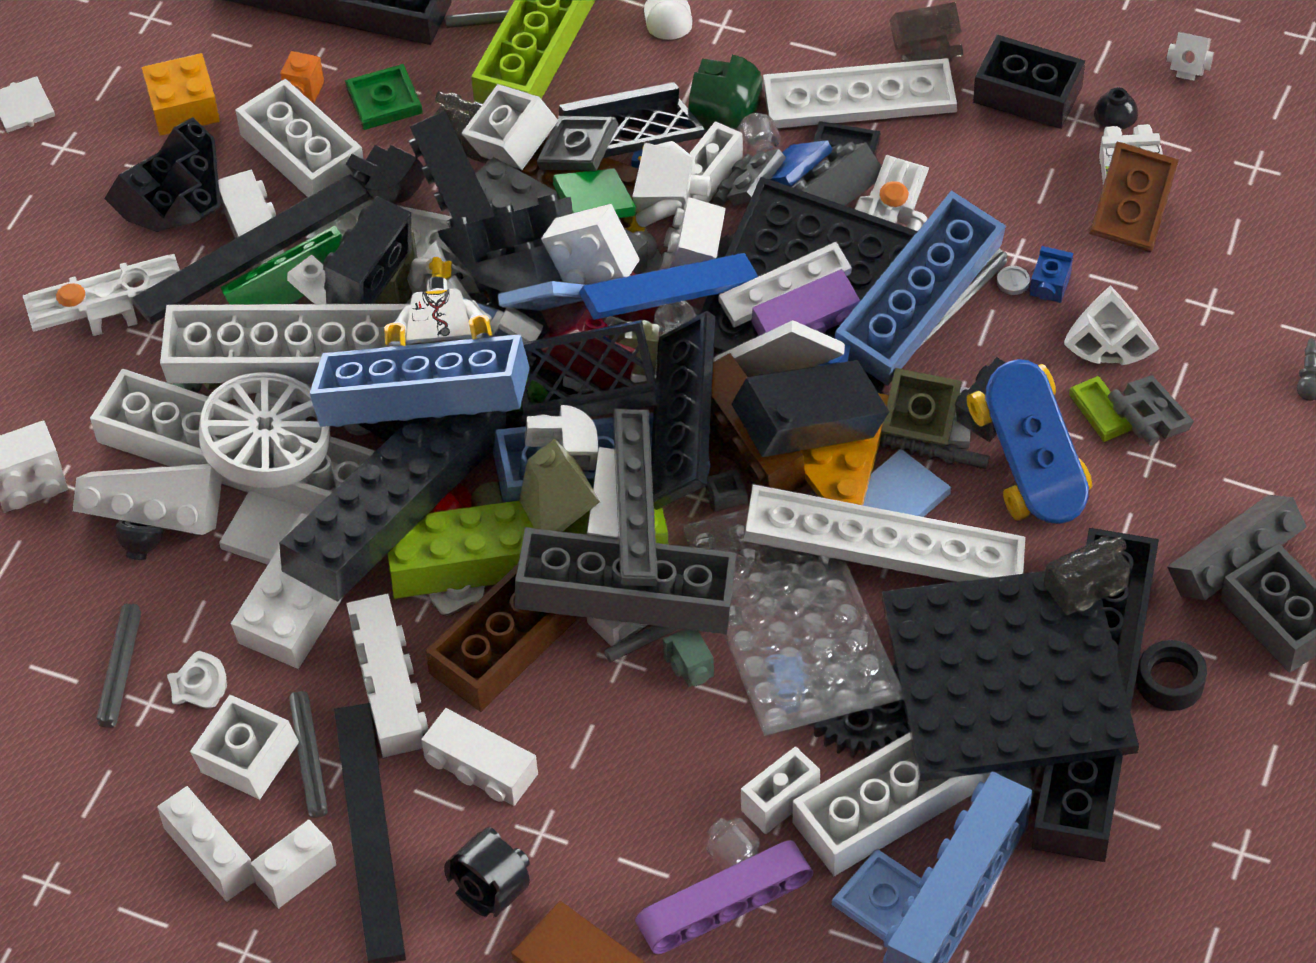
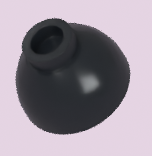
M1115 87L1099 98L1095 105L1094 116L1097 122L1104 127L1118 126L1121 129H1126L1136 122L1138 107L1135 100L1125 89Z
M124 520L119 521L115 525L116 537L120 545L126 550V557L134 560H146L147 553L156 548L164 532V529L161 527Z

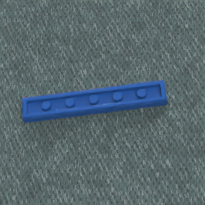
M745 253L584 285L579 291V295L595 320L723 293L759 276Z

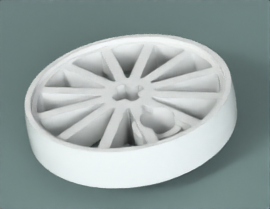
M249 373L226 381L208 397L203 406L199 422V444L207 462L225 478L248 487L277 488L296 483L309 476L319 467L329 448L330 426L320 427L318 420L301 421L310 416L317 419L310 397L311 388L292 377L277 373ZM260 393L261 411L258 410L247 394ZM268 393L282 395L273 408L268 411ZM235 399L243 410L226 402ZM293 400L301 403V405L285 411ZM219 415L228 420H211V418ZM221 435L228 437L213 442L210 436ZM300 436L318 437L319 440L317 443H313ZM239 447H243L234 460L224 455ZM253 454L261 456V468L246 466V463ZM270 455H273L275 468H269Z

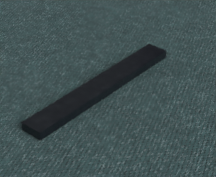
M348 174L132 297L134 306L152 325L165 317L166 305L189 304L369 200L368 192L351 174Z
M370 703L334 708L368 963L404 961L406 956Z

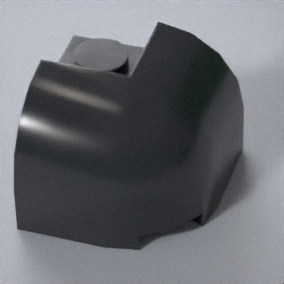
M374 145L366 160L351 154L345 164L353 173V177L368 192L370 198L375 199L378 196L393 204L409 200L425 179L421 169L423 165L419 159L393 145H390L388 150Z

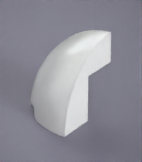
M1111 285L1080 315L1069 330L1064 341V345L1073 353L1097 364L1106 362L1126 365L1140 361L1159 349L1150 332Z

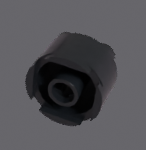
M486 827L482 832H478L444 865V872L448 883L454 879L459 887L455 892L458 898L472 911L484 917H487L490 913H494L493 918L497 917L528 888L530 883L529 874L526 869L530 865L527 855L518 848L513 849L501 839L498 832L491 827Z

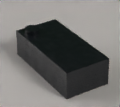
M858 360L746 377L731 403L762 457L873 438L889 414V410Z

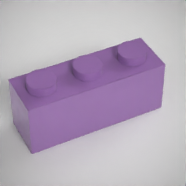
M840 269L752 308V324L759 336L792 320L824 334L826 330L837 325L840 326L858 305L860 299L844 271Z

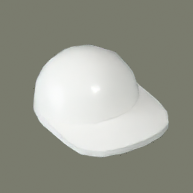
M647 0L645 3L644 15L649 33L660 39L673 40L685 36L692 29L691 10L687 0Z

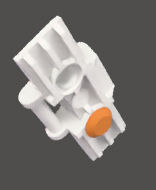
M886 155L870 196H860L854 209L896 224H907L908 228L918 231L927 221V217L914 209L929 167Z
M175 254L129 266L126 263H122L119 270L79 281L76 280V277L69 278L70 282L23 295L32 330L35 332L87 317L92 334L96 336L103 334L101 329L102 318L122 313L127 321L128 327L136 325L138 323L132 305L134 304L132 297L175 274L180 269ZM141 279L144 281L141 286L133 288L134 283Z

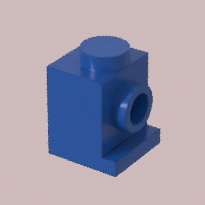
M1041 246L1040 255L1031 278L1030 296L1061 303L1071 276L1073 253Z

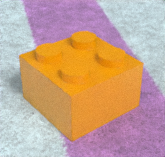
M202 53L142 67L159 136L170 134L174 127L192 117L202 126L220 122L215 95Z

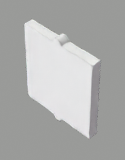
M37 76L19 83L12 82L10 86L0 89V119L7 133L25 126L32 127L34 123L55 116L54 110Z

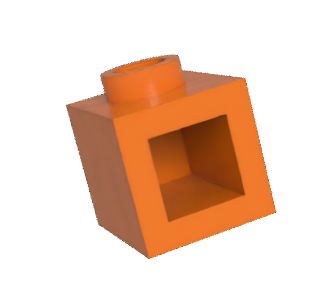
M291 51L280 72L281 80L287 79L314 104L324 84L321 59L319 56Z

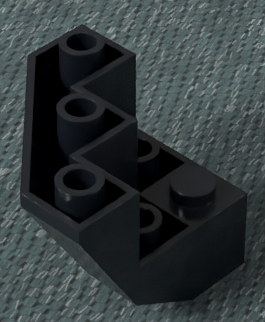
M193 117L172 129L158 153L119 174L104 199L126 221L155 232L202 220L217 211L221 206L215 138Z
M556 193L537 198L539 205L514 211L513 205L494 209L495 216L474 222H469L468 216L449 221L450 228L438 231L439 238L479 283L494 289L508 292L550 281L558 282L561 276L541 238L555 218L572 214L571 197L558 200Z

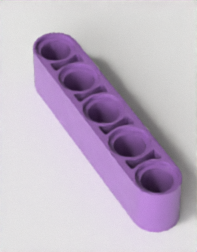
M792 840L785 841L648 906L637 915L635 923L653 953L662 954L798 889L811 879L813 870L796 843Z

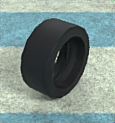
M1164 640L1155 643L1142 654L1137 672L1138 690L1143 698L1154 707L1167 711L1186 709L1193 706L1202 696L1207 677L1206 661L1200 652L1188 643L1177 640ZM1160 663H1177L1191 672L1193 680L1190 685L1183 688H1167L1154 681L1151 676V669Z

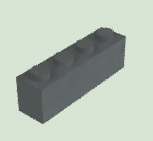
M1267 495L1168 565L1167 568L1181 597L1206 600L1223 588L1224 579L1227 575L1279 543L1283 545L1307 526L1294 497Z

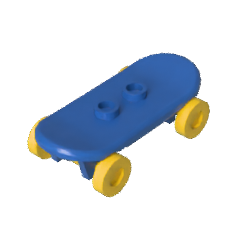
M1022 359L1008 361L999 366L988 381L986 394L984 395L981 391H976L967 395V406L977 425L984 426L991 422L994 424L1017 486H1011L1003 492L1004 501L1011 516L1016 521H1020L1029 517L1031 512L1035 517L1047 523L1062 524L1070 522L1078 517L1086 507L1089 490L1092 488V479L1086 465L1078 458L1054 396L1056 387L1050 371L1043 364L1037 365L1029 360Z

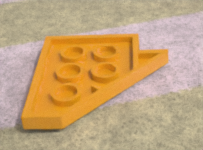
M878 393L887 407L889 395ZM882 425L875 436L870 439L801 450L804 456L805 480L818 497L864 505L882 434Z

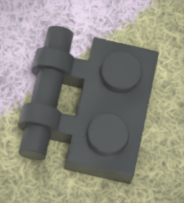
M780 149L768 152L760 151L754 156L746 154L742 160H738L734 164L732 174L728 179L722 180L718 185L717 193L713 197L714 202L719 206H723L727 200H730L734 206L750 202L760 177L771 179L786 157Z
M1153 375L1128 383L1124 391L1126 396H1123L1118 389H1115L1107 397L1114 405L1113 410L1121 418L1125 417L1133 426L1132 431L1140 439L1144 438L1150 446L1157 443L1160 439L1155 430H1158L1166 439L1189 431L1194 423V420ZM1136 409H1139L1145 417H1142Z

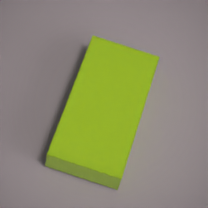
M1096 376L1071 387L1069 396L1102 441L1106 442L1131 431L1133 426L1125 417H1119L1113 410L1114 405L1107 398L1111 391L1102 379Z

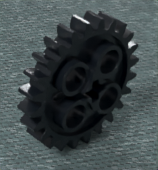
M856 651L855 659L850 660L843 653L840 664L833 659H829L828 670L818 667L817 678H810V689L805 691V714H808L807 724L808 726H814L815 737L825 735V747L835 742L837 743L838 754L845 748H850L852 758L856 756L858 750H863L865 757L871 755V750L876 749L879 751L886 745L909 733L896 665L894 664L891 667L888 665L887 655L879 662L875 661V653L872 651L867 659H862L860 651ZM863 682H870L873 684L865 685L863 684ZM833 699H842L843 701L836 702ZM883 707H891L893 709L885 710ZM854 724H862V725H864V726H863V727H855V726H853V725H854Z

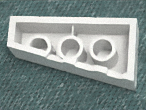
M210 464L90 472L76 478L73 511L204 535L216 529L222 475L213 469Z
M383 594L346 603L354 644L383 758L422 749L421 739L423 734L429 730L425 712H417L416 704L421 703L417 682L410 684L409 675L414 674L410 655H403L402 646H406L402 625L396 626L389 595Z

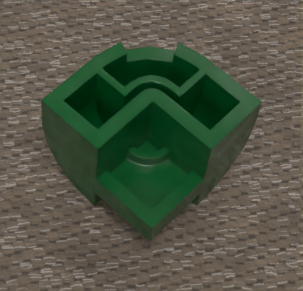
M733 54L730 63L702 58L698 72H694L688 109L705 128V132L709 130L714 122L732 129L742 127L746 123L752 124L763 95L761 72L747 59Z

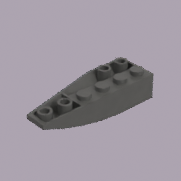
M850 142L845 146L841 144L834 146L832 152L826 156L827 158L817 164L792 187L846 206L876 183L882 167L867 143L854 145L853 142ZM736 231L732 235L728 234L720 239L717 258L726 256Z

